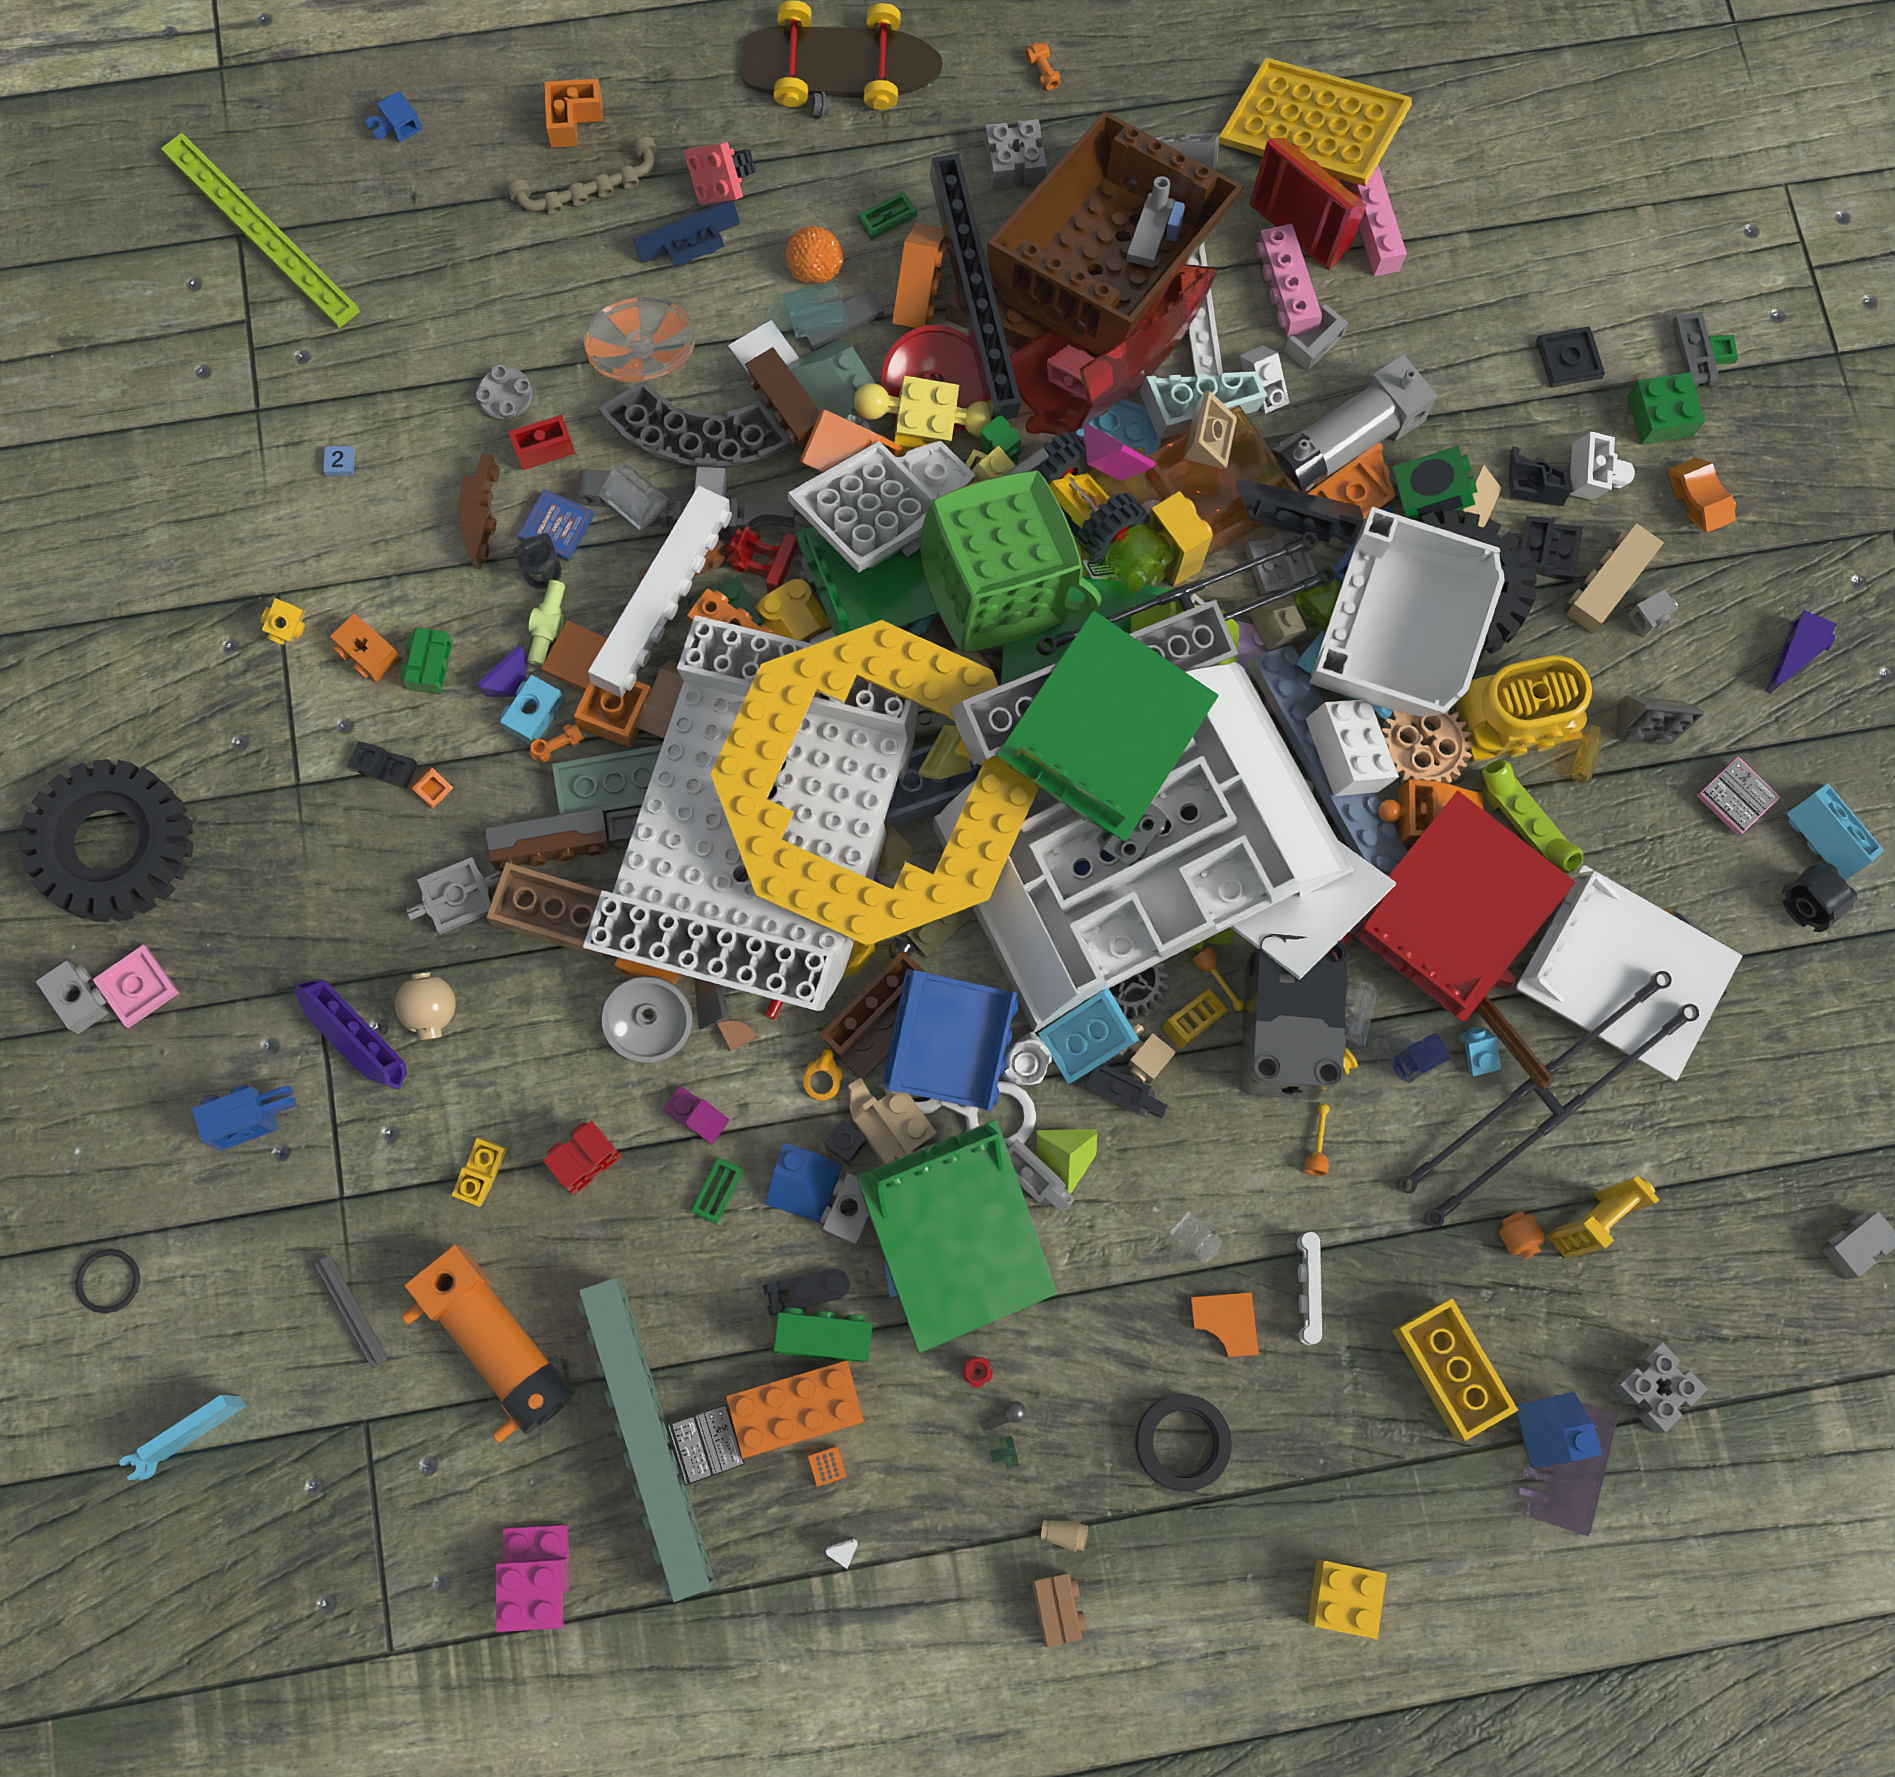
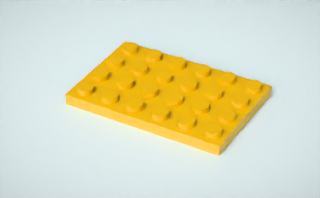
M1266 57L1221 132L1219 142L1228 147L1263 156L1266 143L1270 138H1285L1291 144H1295L1309 159L1316 161L1331 177L1366 186L1410 109L1412 97Z

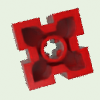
M592 1120L588 1124L582 1122L576 1126L570 1133L573 1138L564 1145L561 1141L554 1144L546 1152L548 1156L543 1159L544 1163L565 1189L574 1196L591 1183L593 1178L599 1173L604 1172L622 1157Z

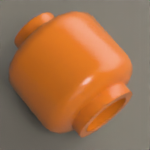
M1521 1211L1501 1221L1503 1226L1500 1228L1499 1234L1510 1255H1522L1524 1259H1528L1541 1252L1539 1246L1544 1243L1545 1235L1533 1215H1525Z

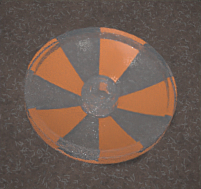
M650 297L626 299L606 307L590 321L584 333V346L590 364L602 375L623 382H646L659 379L674 372L688 360L695 345L694 328L688 314L674 303Z

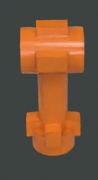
M1037 42L1029 45V48L1025 49L1027 62L1030 65L1037 63L1043 75L1040 77L1042 86L1045 85L1047 90L1056 89L1061 83V75L1058 70L1053 71L1047 61L1050 58V50L1047 43Z
M568 724L563 727L564 733L548 741L543 739L532 741L531 749L529 750L532 759L545 763L549 761L552 751L568 743H571L573 747L579 745V741L584 738L576 724L572 726Z

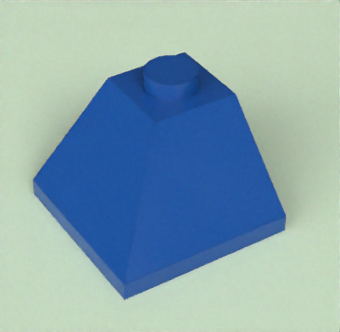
M783 1143L773 1172L766 1205L820 1223L826 1207L830 1205L842 1165L811 1151Z
M1575 1392L1516 1405L1518 1411L1515 1413L1531 1468L1573 1462L1602 1455L1594 1423Z

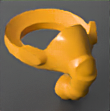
M829 1048L824 1049L822 1055L817 1060L811 1061L805 1068L806 1071L803 1077L804 1089L810 1097L816 1100L826 1101L833 1098L841 1086L843 1072L841 1067L836 1065L834 1053ZM817 1071H825L832 1077L833 1086L825 1094L815 1092L810 1085V1079Z

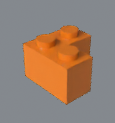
M581 79L545 82L546 129L551 148L578 146L577 123L604 121L603 98L599 80Z

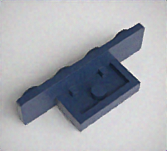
M724 201L633 238L642 263L667 254L674 266H678L680 264H687L692 259L702 255L712 254L717 249L725 247L719 232L739 225L740 220L734 201Z

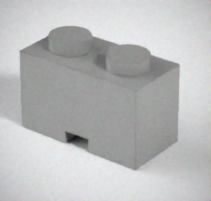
M1879 1211L1869 1214L1865 1212L1859 1213L1849 1221L1852 1226L1846 1231L1841 1229L1827 1239L1830 1244L1823 1248L1822 1251L1845 1279L1860 1277L1877 1263L1873 1259L1880 1253L1885 1256L1895 1248V1230Z

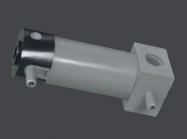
M1403 354L1374 373L1365 390L1307 428L1296 432L1267 452V463L1270 472L1281 488L1306 493L1324 481L1327 476L1388 436H1391L1396 441L1424 423L1438 395Z

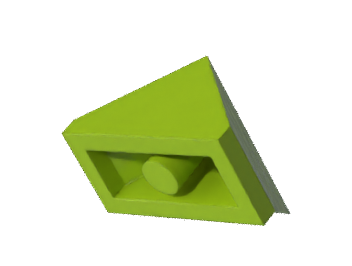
M1097 1129L1037 1130L1036 1156L1062 1179L1061 1181L1066 1185L1065 1189L1071 1194L1096 1156Z

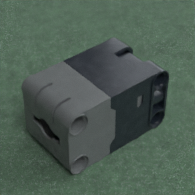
M1269 934L1263 938L1260 948L1253 952L1246 964L1240 1084L1242 1089L1251 1095L1317 1100L1336 1086L1343 1076V1059L1346 1045L1345 1008L1348 990V951L1345 944L1338 940V943L1330 949L1336 953L1338 961L1336 962L1334 954L1327 952L1299 980L1262 951V943L1266 938L1273 936L1281 938L1284 942H1286V939L1298 940L1307 937Z

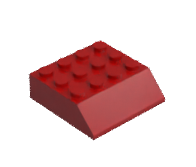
M1270 138L1267 141L1249 205L1275 227L1292 224L1299 246L1327 270H1330L1350 250L1367 205L1363 203L1359 196L1352 194L1342 186L1337 178L1331 177L1316 161L1309 159L1295 144H1291L1285 138Z

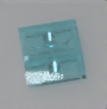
M836 282L783 294L796 338L849 326L846 310Z

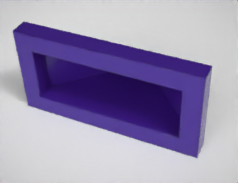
M520 645L477 683L481 692L486 697H517L518 687L523 681L527 682L528 658Z

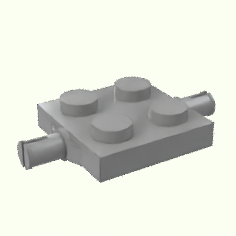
M471 857L419 878L417 881L422 891L423 903L407 908L408 916L413 920L428 914L433 919L439 934L488 915L492 903L489 888L499 884L502 872L499 870L484 877L479 872L474 858Z

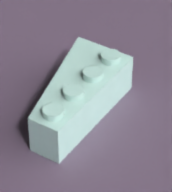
M1222 373L1221 376L1197 374L1196 377L1170 375L1168 378L1146 376L1139 392L1158 439L1161 440L1190 431L1194 408L1205 391H1210L1236 417L1258 411L1267 397L1258 373Z

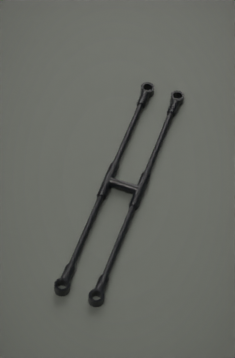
M1306 532L1299 540L1284 545L1282 549L1206 579H1198L1157 595L1153 600L1106 619L1115 623L1157 605L1163 606L1176 600L1179 601L1185 612L1195 608L1189 595L1203 590L1205 586L1283 555L1289 556L1301 550L1309 552L1317 546L1318 538L1313 532ZM1324 567L1316 575L1302 580L1300 584L1223 614V618L1225 621L1301 590L1307 591L1319 585L1326 587L1336 579V573L1332 568ZM1081 628L1075 631L1069 630L1054 637L1050 635L1043 636L1037 643V651L1043 656L1050 655L1056 648L1073 642ZM1043 642H1047L1050 645V649L1045 648Z
M1666 971L1654 973L1651 976L1650 982L1634 994L1635 997L1554 1062L1550 1061L1544 1067L1551 1075H1554L1562 1064L1639 1002L1643 1003L1659 989L1669 987L1672 982L1670 974ZM1658 975H1662L1665 978L1663 986L1657 982ZM1694 1004L1682 1005L1678 1009V1014L1664 1024L1661 1031L1584 1093L1578 1094L1564 1106L1558 1102L1547 1087L1540 1089L1530 1077L1515 1089L1507 1100L1430 1162L1426 1161L1410 1175L1400 1177L1397 1181L1398 1189L1402 1193H1413L1417 1188V1184L1433 1172L1434 1167L1515 1102L1519 1103L1524 1097L1535 1091L1553 1115L1537 1127V1131L1456 1196L1452 1195V1197L1436 1209L1427 1210L1424 1215L1426 1224L1431 1227L1441 1226L1444 1218L1461 1205V1201L1541 1136H1546L1586 1104L1588 1098L1665 1036H1670L1686 1022L1696 1020L1699 1017L1698 1007ZM1686 1008L1692 1010L1691 1018L1685 1016L1684 1011ZM1405 1179H1409L1412 1182V1187L1409 1190H1405L1402 1186ZM1433 1212H1436L1439 1216V1220L1435 1224L1431 1223L1429 1219Z

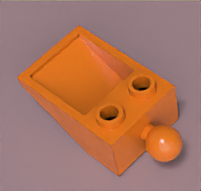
M821 409L799 462L824 473L878 441L895 457H899L903 447L836 414Z
M1409 779L1398 789V802L1395 800H1385L1380 804L1378 813L1380 818L1388 823L1399 819L1401 843L1414 845L1457 790L1484 810L1483 794L1438 781Z

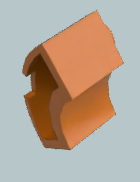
M1696 457L1668 469L1670 482L1677 500L1683 499L1690 510V513L1687 514L1688 518L1698 528L1708 533L1736 521L1735 500L1733 495L1727 492L1720 484L1713 463Z

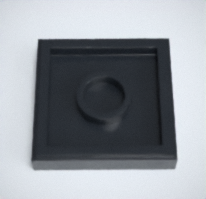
M1590 326L1539 335L1537 337L1536 343L1550 388L1602 379L1604 377V368Z

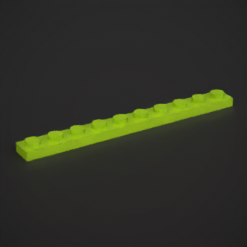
M182 132L161 148L163 154L339 329L360 312L358 306Z

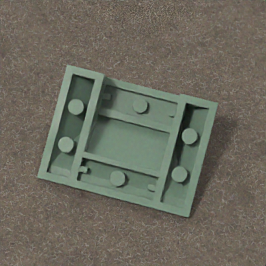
M837 339L787 365L820 411L825 409L859 425L861 420H865L871 425L869 430L876 434H881L894 427L890 413L886 412L882 417L875 420L865 419L857 413L854 407L856 391L861 386L875 383L854 348L841 339Z

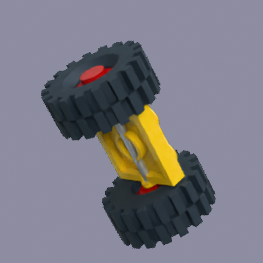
M1065 432L1062 433L1061 437L1055 436L1051 443L1046 442L1043 446L1049 458L1031 471L1037 470L1042 474L1059 505L1072 517L1073 522L1081 527L1078 531L1077 543L1098 565H1105L1107 561L1110 563L1114 561L1115 557H1121L1125 550L1129 551L1133 547L1132 544L1139 541L1141 538L1140 534L1145 533L1147 530L1146 526L1150 523V515L1128 492H1125L1124 495L1119 493L1116 498L1113 496L1110 498L1088 474L1092 468L1087 464L1085 443L1076 433L1070 432L1068 434Z

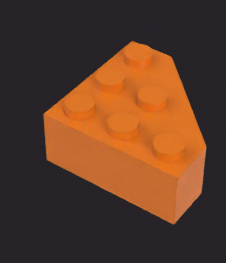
M916 223L906 238L896 294L893 324L918 328L926 326L928 321H933L935 305H932L934 295H937L938 288L941 287L943 272L940 269L946 255L949 254L943 228Z

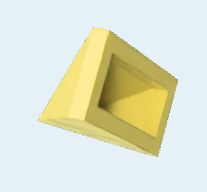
M944 725L918 771V775L940 780L971 771L970 760L955 754L962 738L957 726Z

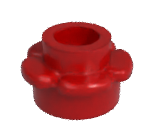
M971 1357L965 1362L962 1376L972 1387H982L985 1382L991 1380L993 1371L990 1369V1362L986 1358ZM975 1369L980 1370L979 1375H976L974 1373Z

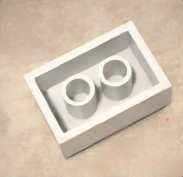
M1361 700L1325 702L1305 718L1334 796L1379 792L1399 777L1371 703Z

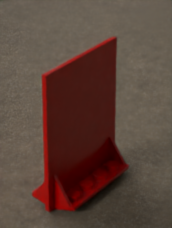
M1457 790L1389 874L1388 877L1394 880L1396 885L1349 933L1396 969L1403 977L1424 991L1425 997L1430 996L1463 1022L1466 1021L1576 882Z

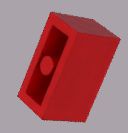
M562 414L508 431L522 471L576 454Z

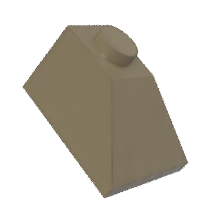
M1293 594L1249 612L1268 652L1310 641L1314 638ZM1270 595L1247 600L1244 603V605H1248Z

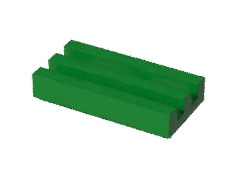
M902 191L857 214L859 223L863 224L865 232H868L870 240L917 217V210L905 192ZM904 202L903 205H901V206H899V207H897V208H895V209H893V210L890 209V208H892V207H894V206H896V205H898V204ZM884 212L881 216L871 221H868L870 218Z
M717 1156L690 1212L718 1225L745 1169ZM722 1165L726 1168L703 1211L699 1208ZM731 1171H734L736 1173L713 1216L710 1213Z

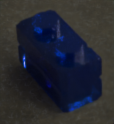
M1433 1033L1421 1041L1408 1046L1395 1056L1393 1067L1400 1079L1411 1083L1442 1066L1450 1060L1451 1055L1439 1034Z

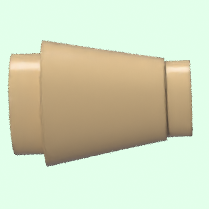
M1044 1520L1041 1539L1075 1553L1077 1550L1084 1551L1088 1525L1081 1524V1520Z

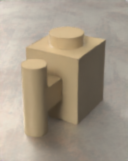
M1136 1022L1132 1025L1134 1032L1139 1037L1144 1028ZM1152 1033L1145 1043L1139 1040L1117 1055L1122 1057L1128 1049L1131 1050L1135 1055L1128 1063V1066L1131 1068L1130 1073L1140 1082L1146 1080L1151 1084L1176 1052Z

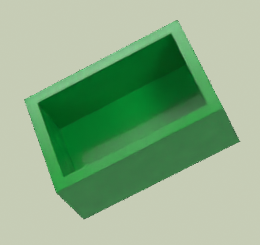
M785 1308L783 1313L775 1315L771 1353L859 1363L868 1362L873 1323L865 1322L866 1316L847 1314V1316H844V1320L834 1319L835 1313L816 1311L813 1316L803 1315V1309Z

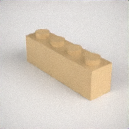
M1637 523L1630 532L1626 529L1623 530L1614 542L1619 545L1616 550L1612 551L1609 549L1599 561L1603 567L1599 572L1593 569L1583 582L1588 585L1583 592L1578 589L1568 601L1572 607L1566 615L1592 634L1600 627L1664 544L1663 541Z

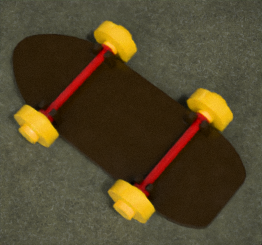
M797 0L785 1L778 6L777 21L780 26L758 30L746 37L744 41L742 73L744 84L756 91L774 93L775 101L785 107L802 106L807 102L808 95H813V93L820 94L823 91L825 95L864 96V102L868 107L875 110H888L897 105L898 96L919 90L934 81L941 74L943 67L942 57L932 46L913 35L896 31L900 27V11L895 6L886 3L875 4L868 9L866 23L869 29L809 27L812 15L810 7L806 3Z

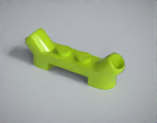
M1498 759L1489 763L1482 771L1485 780L1483 794L1495 810L1499 807L1530 846L1564 873H1571L1576 870L1583 861L1582 849L1570 843L1515 778L1511 764L1508 761Z

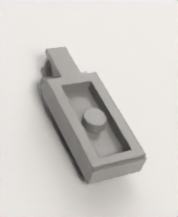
M1018 1139L1013 1141L1007 1149L1020 1186L1039 1203L1044 1202L1047 1205L1052 1203L1063 1213L1075 1200L1065 1189V1183Z

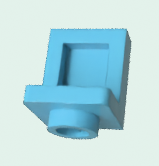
M1472 1027L1467 1032L1458 1034L1459 1041L1465 1045L1468 1071L1473 1077L1501 1070L1497 1037L1484 1027Z

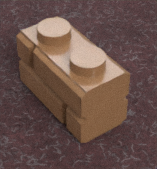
M1068 1572L1032 1579L1031 1585L1044 1647L1082 1640L1081 1631H1086L1087 1628L1083 1611L1077 1612L1075 1598H1080L1077 1579H1070Z

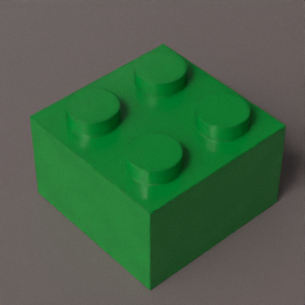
M1691 372L1639 380L1627 396L1641 445L1693 437L1705 422Z

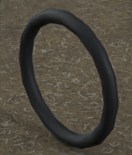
M114 1249L98 1251L88 1257L78 1270L75 1280L77 1296L82 1304L93 1312L107 1314L119 1311L127 1306L137 1294L140 1284L139 1268L133 1258L123 1251ZM111 1255L122 1258L132 1269L133 1284L131 1291L117 1305L109 1307L94 1305L83 1292L82 1280L85 1271L92 1262L100 1257Z

